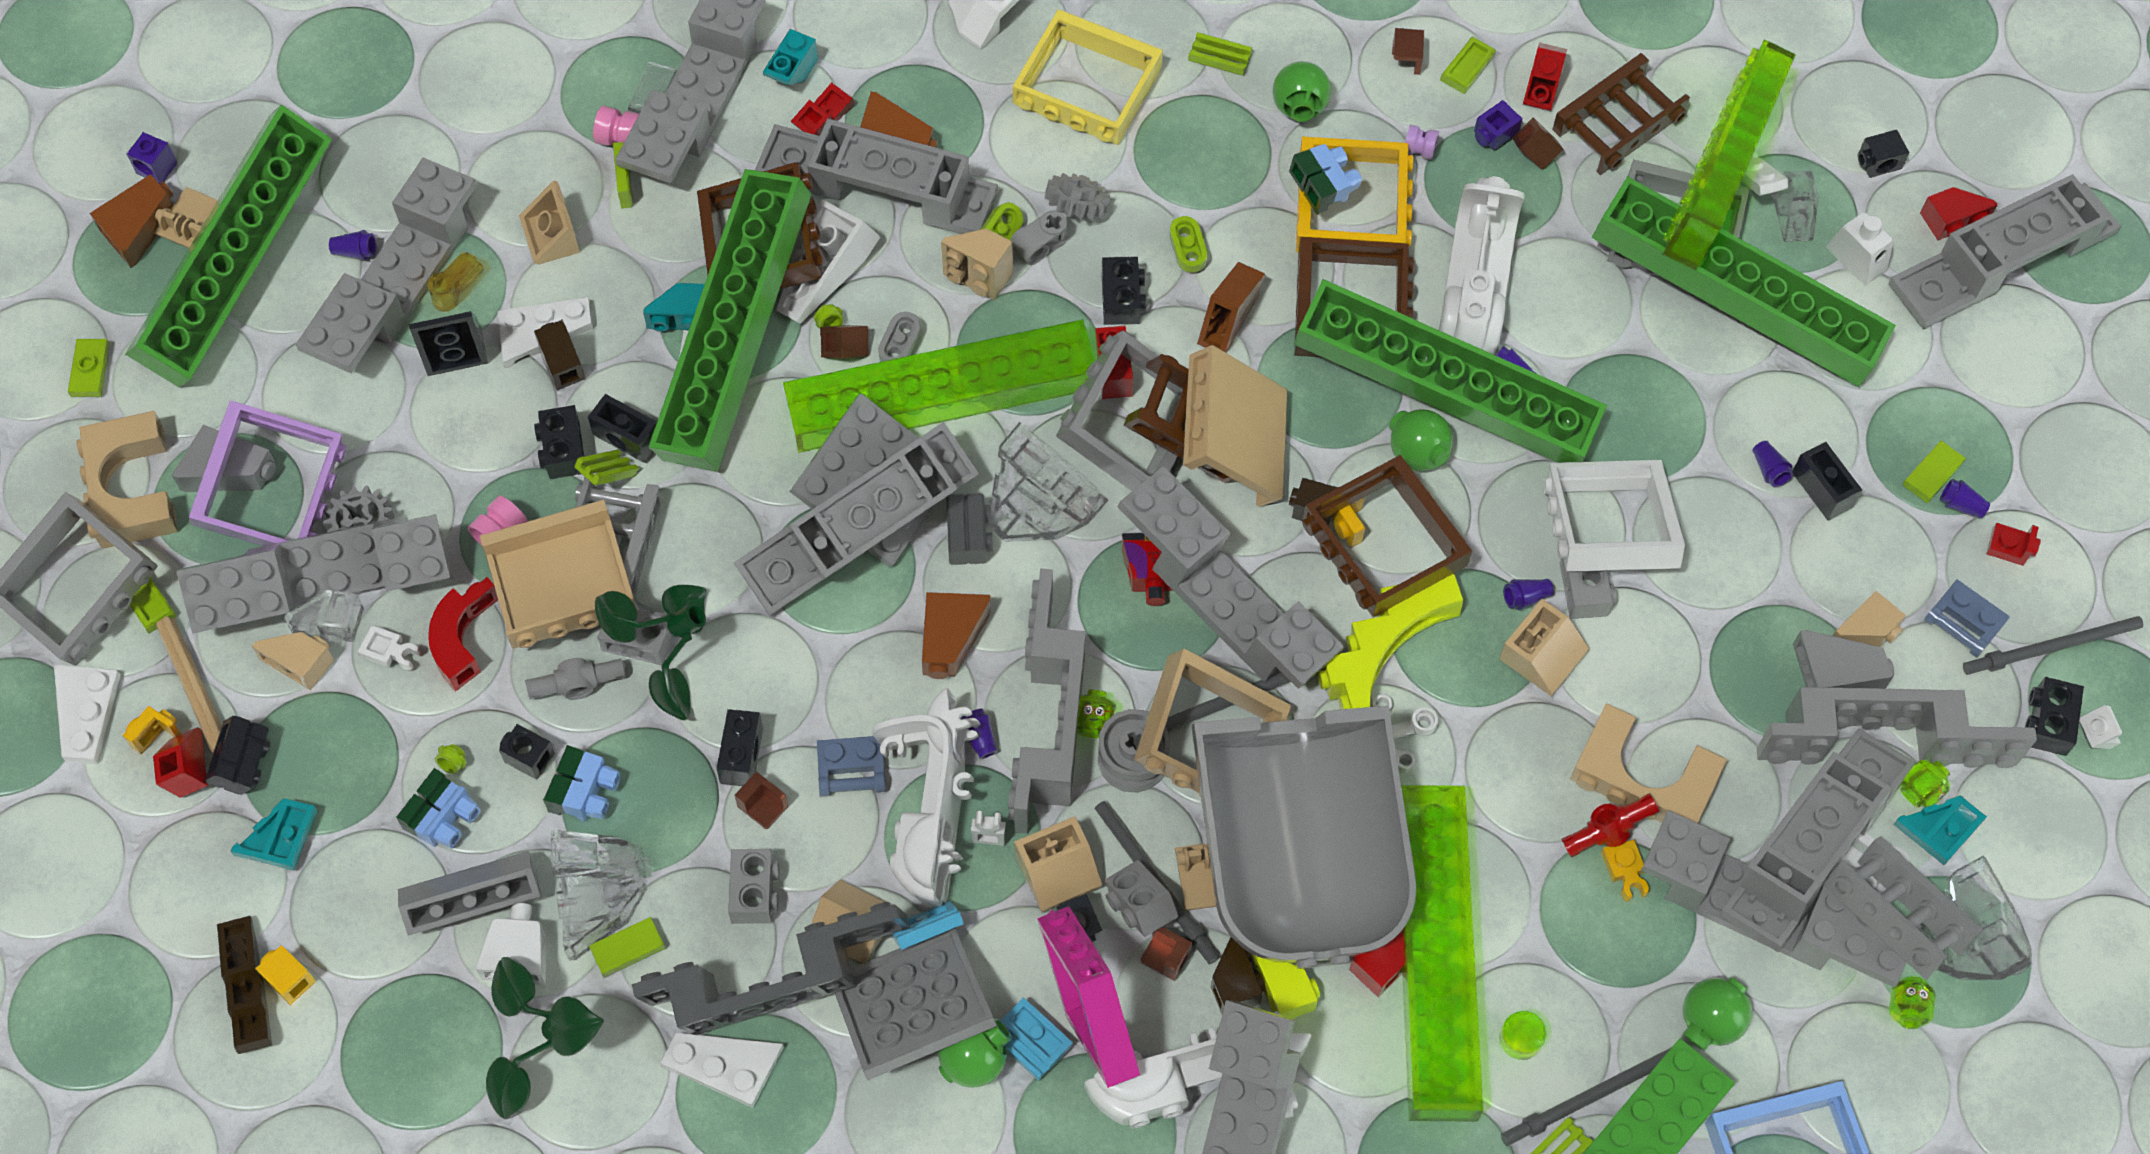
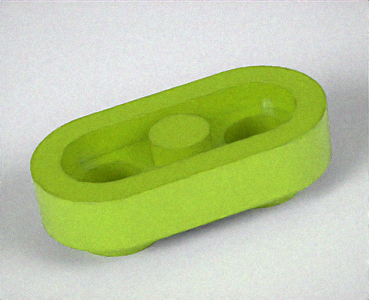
M1007 202L1001 204L992 211L981 229H988L1010 240L1012 235L1022 226V211L1014 203ZM1002 215L1005 216L1007 220L1006 224L1002 220Z
M1188 216L1174 219L1170 225L1169 236L1177 263L1186 272H1198L1207 263V249L1199 224L1195 219ZM1185 233L1189 236L1182 237L1180 234ZM1194 258L1196 261H1189L1187 259Z

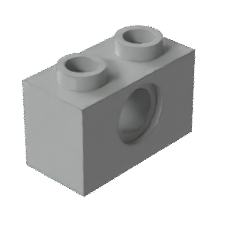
M1561 559L1559 563L1569 618L1580 619L1608 616L1612 604L1616 603L1615 588L1613 585H1609L1608 580L1611 570L1566 572L1564 560ZM1583 580H1591L1595 585H1588Z

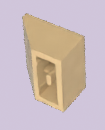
M981 229L945 237L941 242L943 275L953 283H961L971 288L979 296H987L995 300L1013 275L1012 241L988 229Z
M1541 599L1504 643L1499 660L1552 697L1587 654L1589 648L1569 617L1544 599Z
M1076 816L1014 841L1016 860L1041 913L1080 894L1090 893L1102 887L1089 843Z

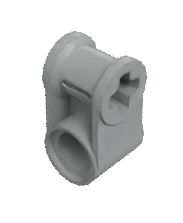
M1056 210L1048 211L1035 221L1018 229L1010 239L1012 246L1028 265H1035L1045 256L1066 243L1067 219L1061 212Z

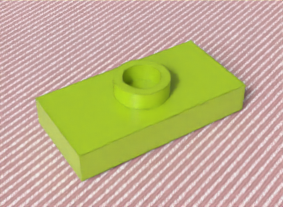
M76 339L68 386L70 397H102L110 343L107 339Z

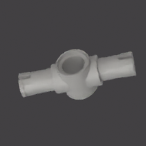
M571 658L561 662L558 665V670H553L554 674L527 679L525 683L529 699L558 693L559 696L564 695L566 699L577 700L589 696L598 683L625 678V672L621 658L592 665V662L586 663V660L583 658Z

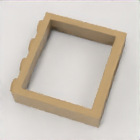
M1183 648L1167 657L1134 760L1145 765L1144 768L1154 774H1162L1172 779L1174 785L1181 788H1190L1199 793L1201 797L1197 770L1158 751L1181 676L1262 718V723L1287 721L1291 705Z

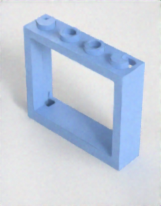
M1842 1081L1713 1113L1705 1122L1715 1154H1733L1725 1132L1829 1106L1846 1153L1869 1154Z

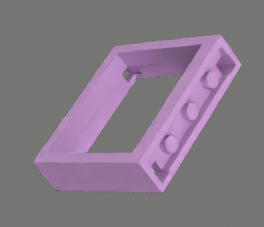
M230 400L189 515L191 525L261 546L289 541L208 517L241 421L329 447L298 538L317 535L316 532H313L316 520L322 521L327 503H324L323 499L326 491L332 492L337 477V474L333 473L336 462L342 463L346 451V445L342 444V434Z

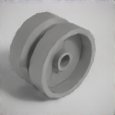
M1128 709L1116 713L1105 722L1099 734L1098 765L1101 774L1111 786L1123 792L1139 793L1149 790L1164 777L1162 774H1154L1144 768L1145 765L1134 760L1149 712L1145 710ZM1165 726L1158 751L1169 756L1170 736Z

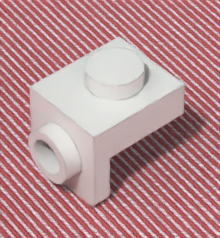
M2104 705L2080 717L2079 721L2092 748L2111 749L2121 744L2118 736L2122 734V731L2110 706Z

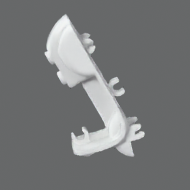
M1496 176L1479 178L1476 183L1464 185L1456 220L1439 331L1493 355L1497 354L1516 228L1525 198L1523 192L1510 189L1508 182Z
M949 688L944 689L935 697L930 704L927 715H913L900 718L890 717L888 721L881 722L873 727L874 737L881 745V754L886 758L889 756V750H897V755L900 758H905L908 747L929 743V757L921 813L903 812L900 821L896 822L895 839L897 840L896 853L893 852L890 858V870L894 873L900 884L915 898L938 907L942 906V902H947L951 874L961 870L959 865L953 864V860L959 861L963 859L958 852H955L961 800L971 799L972 796L969 791L963 790L964 782H974L973 776L965 772V742L978 738L977 732L974 730L969 731V728L980 726V722L975 718L961 720L962 716H971L972 711L967 707L957 708L955 697Z
M1212 1028L1208 1029L1210 1040L1201 1043L1198 1042L1196 1034L1193 1033L1191 1034L1190 1046L1143 1059L1139 1052L1134 1051L1140 1072L1139 1076L1107 1088L1099 1072H1097L1094 1078L1085 1081L1084 1088L1091 1101L1103 1114L1121 1125H1130L1132 1129L1143 1127L1150 1123V1119L1163 1116L1164 1119L1177 1117L1183 1114V1109L1188 1106L1189 1101L1185 1089L1218 1080L1222 1077V1073L1209 1069L1217 1038L1216 1033ZM1292 1033L1288 1049L1300 1052L1301 1057L1309 1045L1311 1034ZM1293 1089L1284 1119L1293 1117V1109L1298 1108Z

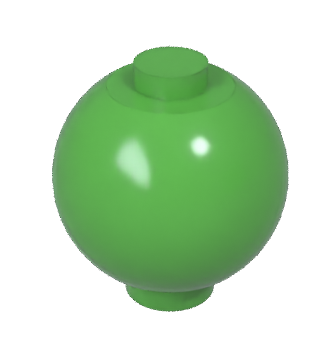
M1307 61L1293 62L1285 66L1277 74L1273 83V99L1277 108L1285 116L1298 122L1309 121L1319 115L1328 105L1331 96L1329 78L1316 64Z
M1418 409L1410 412L1400 411L1392 418L1389 425L1392 431L1390 443L1395 457L1401 455L1411 470L1429 471L1446 463L1452 449L1453 436L1449 424L1442 416L1430 410Z
M1712 977L1696 983L1688 991L1683 1002L1682 1012L1687 1029L1682 1035L1703 1051L1709 1045L1724 1046L1739 1040L1748 1030L1752 1019L1751 1002L1744 994L1747 989L1732 977L1728 981L1720 977Z
M994 1018L996 1027L938 1051L941 1064L939 1071L949 1083L954 1081L963 1087L977 1088L991 1083L1000 1075L1007 1059L1005 1044L1012 1040V1037L1006 1026L999 1019Z

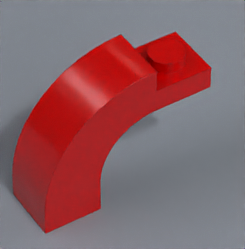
M488 577L481 582L472 584L462 596L455 588L450 590L439 602L430 620L428 640L431 654L442 677L455 692L481 673L476 659L463 646V636L468 625L498 601L495 586Z

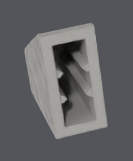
M203 425L172 474L181 491L198 492L219 430ZM236 437L217 491L262 490L266 481L273 477L277 464L270 450Z
M1809 630L1800 631L1793 643L1806 687L1886 689L1894 676L1893 663L1891 659H1887L1882 647Z

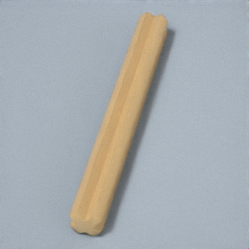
M168 616L163 617L162 620L157 622V629L211 752H214L222 725L175 619Z

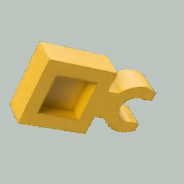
M1635 840L1626 841L1617 847H1604L1601 854L1612 882L1620 880L1623 882L1621 889L1623 899L1626 902L1631 900V887L1638 888L1642 898L1646 897L1649 887L1647 882L1638 876L1644 874L1641 871L1644 863Z

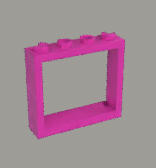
M1068 906L1055 912L1052 910L1047 915L1037 918L1066 1018L1107 1088L1139 1076L1140 1072L1111 971L1071 908Z

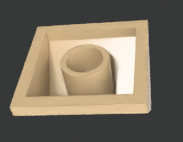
M552 181L519 215L534 264H543L580 253L557 181Z
M840 879L821 896L812 924L817 922H824L825 925L838 922L837 917L850 912H857L858 915L871 912V906L885 901ZM883 937L847 947L848 958L859 964L870 961Z

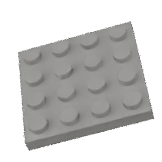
M860 393L856 396L789 492L811 509H814L914 442L918 437ZM933 506L867 551L889 568L893 566Z
M955 928L905 949H896L851 968L856 987L835 993L867 1081L996 1027L992 1013Z

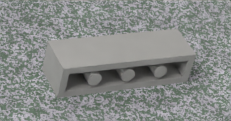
M526 851L398 889V907L409 936L540 897L538 878L530 853Z

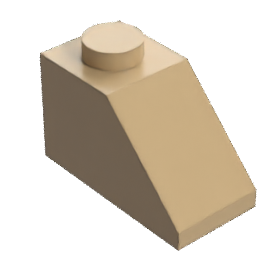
M1875 591L1835 631L1833 636L1878 647L1886 640L1891 644L1904 630L1900 625L1906 615Z
M303 632L255 641L252 645L259 660L309 690L313 688L334 661L328 650L330 646L326 641L316 635L311 638Z

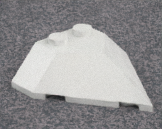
M948 0V4L953 12L958 34L981 51L999 33L1000 19L1019 0Z

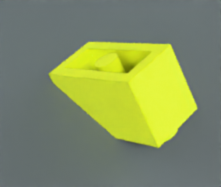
M1255 955L1253 956V967L1255 972H1259L1265 985L1264 993L1273 1013L1277 1011L1282 1016L1293 1019L1315 1011L1320 992L1314 978H1308L1305 969H1297V966L1291 963L1274 962Z

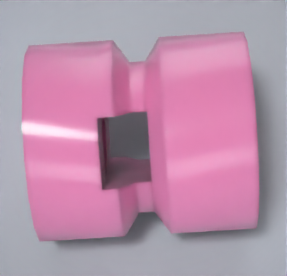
M601 106L594 122V142L606 146L613 145L616 142H623L624 144L639 113L625 111L621 114V111L616 108Z
M498 495L487 507V515L480 514L468 526V531L482 546L480 535L525 523L528 520L516 505L507 498Z

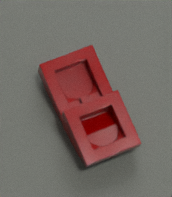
M831 82L815 102H812L810 99L791 120V123L803 132L820 136L827 118L838 121L855 104V101Z

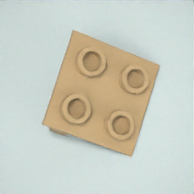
M186 187L171 209L164 208L156 211L155 219L158 220L159 225L154 234L189 248L218 200Z
M1207 843L1176 847L1175 854L1185 911L1216 907Z

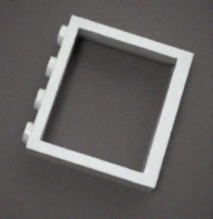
M1662 460L1549 464L1548 478L1543 479L1542 482L1543 493L1549 496L1547 500L1548 515L1554 517L1552 532L1553 536L1559 539L1557 554L1559 559L1564 560L1566 572L1681 568L1685 543ZM1647 490L1660 541L1575 544L1563 492Z

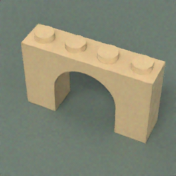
M150 411L79 427L81 439H78L76 444L78 453L84 460V466H80V475L84 485L87 484V493L83 494L84 503L130 542L177 533L175 506L166 491L126 499L118 498L108 493L109 480L119 466L136 458L167 452L163 425L156 412ZM87 523L90 538H95L102 549L114 546Z
M1606 703L1570 780L1575 781L1580 788L1586 791H1596L1606 796L1610 802L1616 805L1626 806L1650 793L1660 812L1646 819H1655L1662 823L1667 811L1670 810L1698 823L1727 759L1697 745L1681 778L1677 782L1664 788L1643 786L1627 774L1621 760L1622 746L1636 717Z

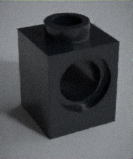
M1896 129L1865 138L1858 152V162L1862 168H1865L1869 178L1901 170L1910 152Z
M516 724L512 732H507L500 742L499 752L504 763L536 780L555 755L549 740L519 724ZM522 747H532L526 754H517Z
M1087 893L1080 894L1051 908L1055 912L1069 906L1074 914L1076 912L1081 913L1086 919L1084 930L1092 942L1097 940L1095 934L1103 930Z

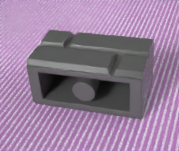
M982 493L948 495L946 497L949 564L986 563L987 552L993 551L992 533H986L985 524L992 523L991 505H984V495Z

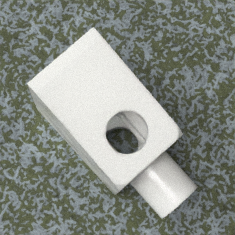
M1861 213L1845 224L1826 245V248L1864 286L1887 271L1893 246L1892 238L1881 228V220L1876 216H1869L1867 213Z
M526 903L514 904L511 907L510 919L496 918L492 920L476 967L482 980H493L499 960L502 957H511L520 962L529 971L534 983L546 984L545 931L541 922L530 920L531 905Z

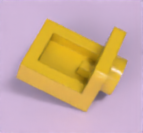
M1364 498L1332 515L1338 536L1341 539H1346L1351 548L1362 543L1365 527L1355 513L1362 510Z
M148 705L138 718H134L128 724L126 732L122 736L132 749L142 755L163 730L173 737L180 735L181 732L175 725L177 719L164 709L158 712Z

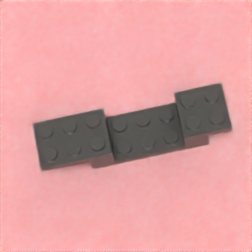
M890 902L873 905L870 907L871 912L858 915L857 912H850L837 917L838 922L825 925L824 922L810 924L804 927L805 932L796 934L806 974L802 975V972L789 973L782 976V982L769 985V982L756 983L749 986V992L739 995L734 991L718 995L714 975L698 964L694 965L693 962L678 964L673 967L674 972L661 975V972L641 976V982L631 985L634 997L650 1006L671 1001L677 1028L689 1034L698 1035L856 987L846 948L909 929L910 925L907 915L897 905H890Z

